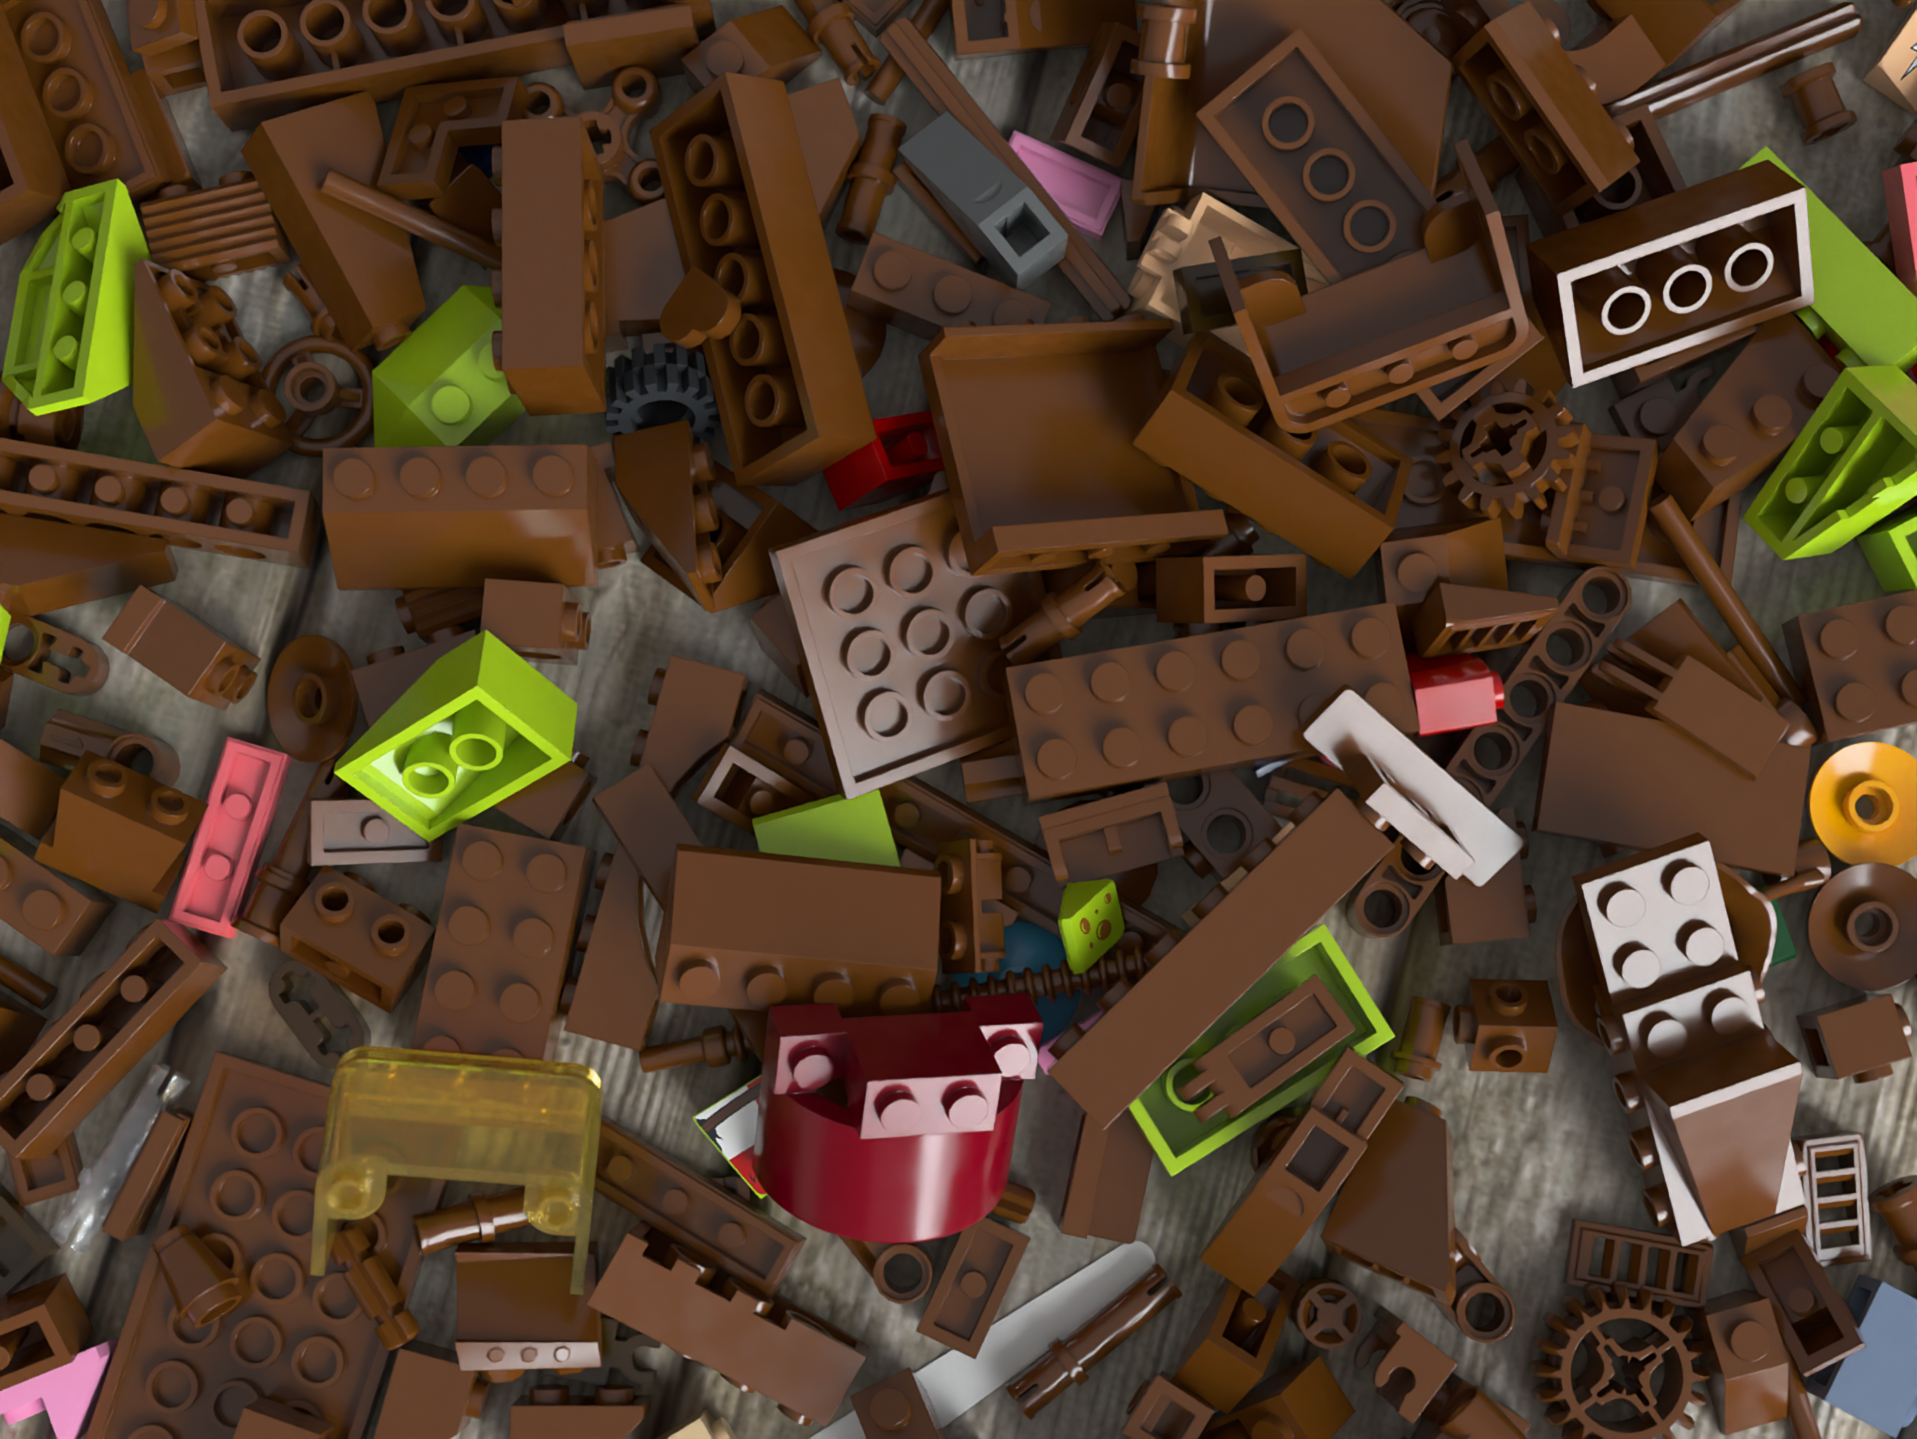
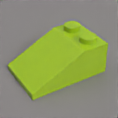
M485 629L437 659L335 763L334 773L426 841L431 842L457 827L458 823H464L571 761L578 703Z

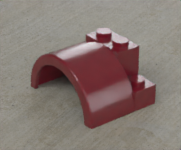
M1029 994L965 996L963 1012L841 1018L835 1003L769 1006L752 1162L753 1172L764 1191L785 1211L813 1227L842 1237L875 1243L895 1244L930 1241L958 1233L982 1220L999 1203L1005 1192L1024 1079H1035L1044 1022ZM843 1078L848 1097V1108L822 1097L815 1092L816 1088L824 1086L831 1080Z

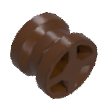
M1328 1277L1310 1279L1299 1287L1291 1305L1292 1320L1298 1331L1315 1346L1325 1349L1342 1348L1351 1343L1360 1332L1363 1322L1362 1306L1356 1295L1338 1280ZM1317 1308L1316 1320L1311 1323V1321L1315 1318V1309Z

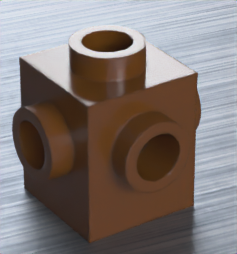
M1469 979L1465 1004L1456 1005L1453 1013L1454 1041L1456 1044L1465 1045L1469 1071L1548 1072L1558 1030L1548 981Z

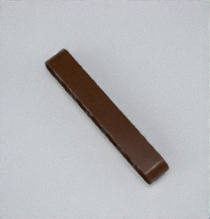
M1596 566L1572 579L1557 596L1558 611L1530 644L1522 646L1501 676L1504 690V707L1496 710L1497 723L1464 729L1440 765L1488 808L1494 803L1546 728L1550 704L1556 701L1564 702L1626 613L1631 602V588L1628 580L1620 571L1609 566ZM1585 584L1597 586L1604 592L1607 598V608L1604 614L1592 612L1585 606L1582 599V591ZM1550 635H1558L1569 643L1572 650V658L1568 666L1559 665L1549 657L1546 650V642ZM1514 686H1523L1534 694L1536 710L1531 718L1517 714L1512 708L1510 694ZM1479 737H1487L1493 740L1500 749L1501 760L1495 770H1488L1476 761L1474 745ZM1396 828L1388 838L1395 847L1355 885L1345 904V916L1349 926L1357 934L1366 938H1388L1401 933L1412 921L1446 872L1437 863L1430 870L1426 869L1421 875L1409 872L1401 861L1402 845L1400 841L1405 836ZM1374 891L1385 894L1393 905V916L1390 922L1382 928L1372 925L1364 914L1365 900Z

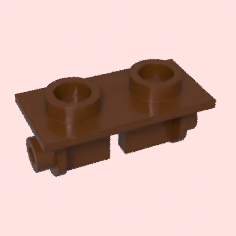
M976 839L937 843V859L933 870L939 871L941 875L938 953L941 957L942 974L1000 972L999 958H1006L1003 912L982 913V900L1002 899L1001 853H995L994 840L976 841Z

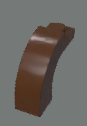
M1441 0L1451 15L1450 22L1454 31L1465 42H1468L1493 19L1512 9L1506 0ZM1632 14L1599 24L1570 51L1564 50L1574 65H1580L1590 74L1596 84L1597 99L1601 105L1613 102L1634 92L1666 65Z

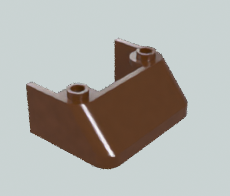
M1467 139L1453 144L1466 192L1438 203L1426 214L1421 225V234L1426 247L1422 250L1301 296L1295 280L1289 274L1282 271H1263L1237 280L1221 236L1208 240L1235 320L1274 419L1282 430L1295 434L1315 431L1503 360L1517 352L1526 342L1530 328L1501 215Z

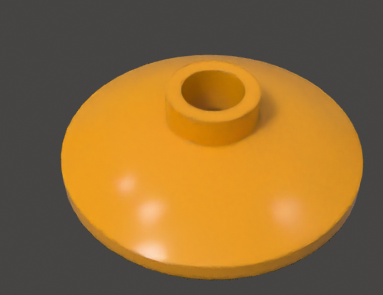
M1863 742L1838 750L1822 763L1810 784L1807 809L1814 834L1832 856L1850 866L1858 863L1878 862L1896 867L1917 855V760L1898 747L1886 743ZM1860 796L1868 798L1872 803L1873 812L1868 819L1861 818L1856 812L1855 803Z

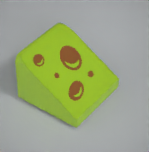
M1111 879L1067 883L1066 888H1064L1058 923L1069 968L1073 970V974L1084 973L1124 934L1125 924L1115 883Z

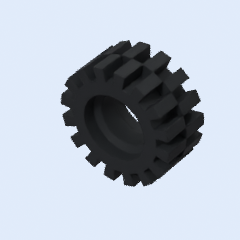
M664 343L653 344V353L646 354L643 347L640 346L631 349L632 360L621 354L614 359L615 368L607 367L605 424L608 434L613 433V441L614 435L627 434L686 419L698 443H700V438L709 441L714 436V428L719 429L721 419L708 366L704 361V355L698 351L693 352L687 357L686 348L676 344L672 353L665 352ZM657 400H669V401H663V402H654V401H657Z

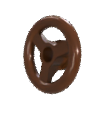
M315 335L304 336L281 347L269 359L261 375L268 390L276 397V390L281 376L292 363L295 366L289 371L284 381L285 396L289 403L296 408L288 421L284 423L294 443L287 450L308 457H323V448H353L360 443L374 426L372 371L375 369V366L370 358L361 349L350 352L343 338H336L327 342L323 335L318 337ZM312 354H332L348 362L357 372L363 389L341 387L336 377L324 365L315 362ZM316 385H324L325 392L323 397L315 402L308 401L309 391ZM335 408L360 410L352 424L337 435L322 439L304 437V434L318 415H326Z

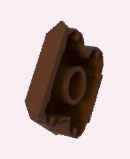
M597 1241L489 1243L482 1246L480 1243H464L458 1245L454 1252L457 1279V1340L455 1341L460 1371H480L485 1379L493 1383L515 1381L526 1369H550L559 1375L580 1373L585 1368H601L603 1366L601 1312L587 1305L600 1281Z

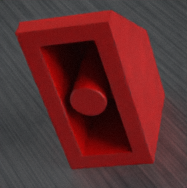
M931 410L872 420L877 439L822 470L839 511L885 502L933 482L935 474L945 469Z

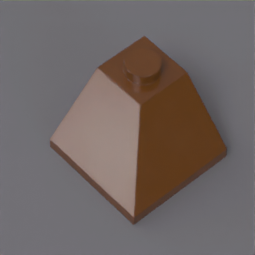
M715 460L716 478L715 480L707 481L708 492H711L719 518V529L710 531L711 543L715 544L720 557L722 580L713 583L715 609L709 610L710 613L719 612L780 592L768 549L819 532L756 486L737 485L734 472ZM651 544L640 562L699 604Z
M1500 515L1495 520L1485 516L1393 529L1374 552L1379 604L1395 602L1405 655L1418 653L1411 619L1440 582L1508 591Z

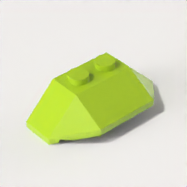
M118 178L65 192L56 208L60 214L42 233L20 272L1 380L23 402L22 404L36 416L89 404L133 384L135 263L142 258L150 262L152 260L126 185Z
M462 285L410 337L404 340L372 371L375 447L489 446L526 410L517 394H510L504 372L496 371L494 367L491 344L493 331L502 330V309L495 307L492 287Z

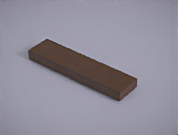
M590 1106L582 1107L551 1163L769 1298L776 1295L807 1240L806 1237Z

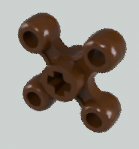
M637 65L621 69L615 75L611 84V97L607 106L601 111H586L581 114L572 112L565 105L562 95L555 87L544 82H534L525 86L529 95L522 119L581 116L591 143L604 141L605 144H602L604 153L597 155L604 172V185L612 182L623 185L629 191L632 201L638 208L665 198L662 185L655 191L644 190L645 186L652 181L661 182L656 159H644L637 156L629 147V136L632 129L640 121L652 118L662 104L660 84L657 77L649 69ZM634 90H645V93L640 97H628ZM549 106L545 113L541 115L533 114L538 107Z

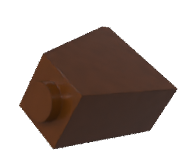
M1406 1096L1404 1102L1394 1100L1367 1140L1368 1147L1349 1173L1320 1237L1331 1254L1451 1306L1456 1296L1453 1138L1446 1120L1441 1118L1442 1111L1420 1098Z

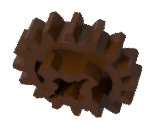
M1519 378L1513 391L1508 392L1499 379L1493 380L1491 396L1483 398L1478 392H1475L1469 397L1472 406L1466 412L1455 408L1449 413L1457 424L1454 430L1445 429L1438 431L1437 437L1449 450L1436 455L1435 461L1444 472H1448L1442 479V482L1453 495L1459 493L1457 499L1466 509L1473 511L1480 505L1481 511L1489 519L1495 520L1501 512L1502 506H1505L1516 520L1522 518L1524 503L1532 501L1541 510L1545 509L1547 502L1543 493L1549 487L1560 492L1566 490L1567 486L1559 477L1561 469H1576L1579 464L1574 455L1566 450V448L1573 447L1581 441L1579 434L1573 426H1568L1573 420L1571 413L1563 403L1556 404L1557 399L1547 387L1543 386L1534 394V390L1527 380ZM1510 444L1512 450L1505 454L1502 449ZM1499 482L1510 484L1505 486H1495Z

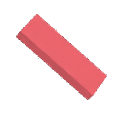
M227 737L206 800L209 806L199 822L168 917L169 921L235 939L238 929L230 926L234 916H242L293 760L291 756Z

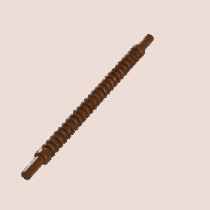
M1137 945L1134 947L1133 954L1124 955L1121 949H1117L1115 957L1111 959H1106L1103 954L1082 974H1073V970L1069 968L1068 961L1061 960L1060 968L1051 969L1048 963H1044L1042 971L1038 973H1033L1030 967H1025L1021 976H1015L1011 970H1007L1005 978L1002 980H997L994 974H988L987 982L978 983L975 977H971L969 985L965 987H960L957 981H952L948 990H942L940 985L934 984L927 1014L963 1012L965 996L1028 993L1035 1006L1038 1004V998L1047 997L1050 1003H1054L1056 995L1060 993H1065L1069 1000L1074 998L1075 991L1084 990L1086 996H1091L1094 987L1102 986L1103 991L1107 992L1111 988V984L1116 983L1121 977L1125 976L1129 981L1138 979L1152 965L1143 957L1147 952H1143L1141 947ZM735 1023L732 1031H727L724 1026L719 1025L705 1028L700 1037L645 1047L644 1050L639 1051V1059L642 1071L650 1073L706 1062L711 1068L725 1066L731 1063L734 1056H738L740 1061L745 1062L748 1060L749 1053L754 1051Z

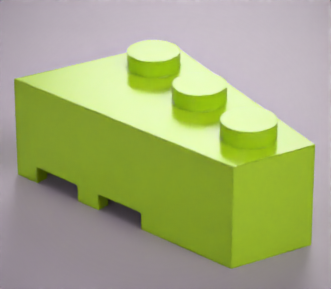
M1895 364L1848 367L1843 370L1742 517L1782 560L1832 554L1917 495V385Z

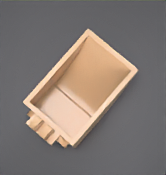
M1203 192L1178 207L1172 205L1170 208L1164 209L1136 265L1139 268L1128 286L1127 293L1133 296V303L1125 315L1139 314L1143 315L1146 320L1171 319L1174 329L1164 338L1185 348L1193 333L1183 335L1173 270L1185 266L1215 262L1208 240L1218 236L1222 238L1229 259L1300 248ZM1301 249L1308 293L1329 286L1325 278ZM1238 326L1210 330L1211 333L1250 357Z

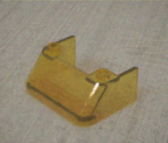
M375 1046L357 1047L345 1053L336 1065L330 1089L315 1187L310 1275H325L339 1219H361L378 1210L384 1201L388 1175L524 1185V1212L529 1222L535 1228L552 1235L576 1236L570 1294L583 1295L604 1094L603 1085L598 1075L584 1065L569 1062Z

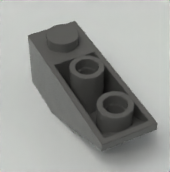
M944 112L897 149L900 156L1006 285L1022 291L1065 258L1069 235L1033 191L949 112Z

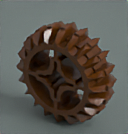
M1618 1279L1612 1281L1610 1286L1611 1293L1606 1292V1298L1597 1284L1592 1282L1585 1284L1583 1291L1585 1305H1582L1579 1300L1568 1293L1563 1295L1561 1303L1568 1315L1562 1319L1551 1312H1546L1542 1318L1546 1325L1555 1329L1551 1339L1549 1340L1541 1335H1534L1531 1338V1344L1534 1347L1547 1353L1546 1360H1533L1528 1363V1372L1534 1376L1547 1378V1381L1536 1385L1531 1390L1533 1398L1539 1403L1553 1402L1543 1414L1545 1422L1552 1427L1565 1423L1562 1429V1439H1652L1654 1437L1656 1439H1676L1670 1430L1674 1423L1688 1430L1695 1428V1421L1683 1411L1688 1402L1696 1406H1703L1707 1403L1705 1395L1692 1389L1693 1381H1704L1711 1375L1708 1368L1691 1363L1692 1359L1700 1356L1706 1350L1703 1341L1696 1338L1684 1339L1694 1326L1692 1319L1683 1314L1672 1317L1675 1304L1667 1299L1663 1302H1652V1289L1648 1286L1642 1285L1637 1291L1636 1297L1629 1296L1625 1282ZM1633 1318L1644 1322L1652 1331L1642 1339L1633 1336L1627 1341L1616 1343L1611 1336L1602 1331L1599 1324L1612 1319ZM1582 1342L1587 1351L1588 1362L1585 1370L1574 1379L1577 1386L1572 1388L1571 1363L1578 1344ZM1606 1351L1625 1361L1621 1369L1625 1375L1624 1381L1631 1390L1611 1379L1615 1371L1611 1365L1612 1359ZM1661 1354H1663L1665 1362L1664 1379L1661 1389L1655 1398L1650 1389V1377L1652 1371L1663 1362ZM1621 1398L1624 1403L1633 1408L1637 1415L1623 1421L1607 1422L1589 1417L1584 1410L1595 1402L1602 1406L1608 1401Z

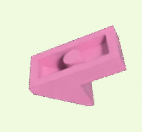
M117 1338L78 1353L72 1363L0 1391V1415H4L7 1426L47 1410L57 1439L81 1438L93 1417L118 1343Z

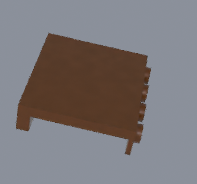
M1134 314L1123 316L1113 322H1090L1088 317L1077 316L1062 320L1057 324H1034L1031 319L1020 318L1005 322L1000 326H976V323L973 321L962 320L952 322L940 328L935 338L918 355L970 576L1095 566V563L1099 560H1103L1107 565L1155 561V558L1200 556L1229 534L1223 509L1199 511L1192 481L1170 467L1158 465L1148 457L1146 452L1132 444L1148 408L1165 382L1156 345L1174 329L1171 319L1146 320L1143 315Z

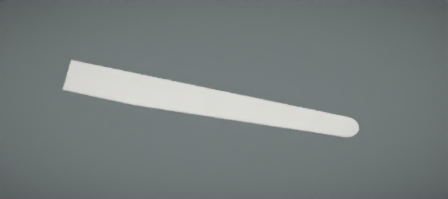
M1134 1241L1132 1244L1124 1243L991 1325L976 1359L953 1349L915 1372L914 1374L928 1393L941 1427H945L1049 1351L1048 1344L1056 1337L1062 1341L1071 1335L1078 1327L1088 1321L1152 1268L1151 1265L1155 1263L1152 1249L1141 1241ZM854 1410L808 1439H866Z

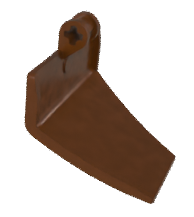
M1153 0V3H1137L1136 17L1142 18L1138 58L1131 59L1130 73L1144 75L1145 79L1131 196L1132 203L1140 205L1170 204L1189 201L1204 192L1223 204L1268 208L1199 121L1196 113L1299 27L1434 197L1454 63L1385 1Z

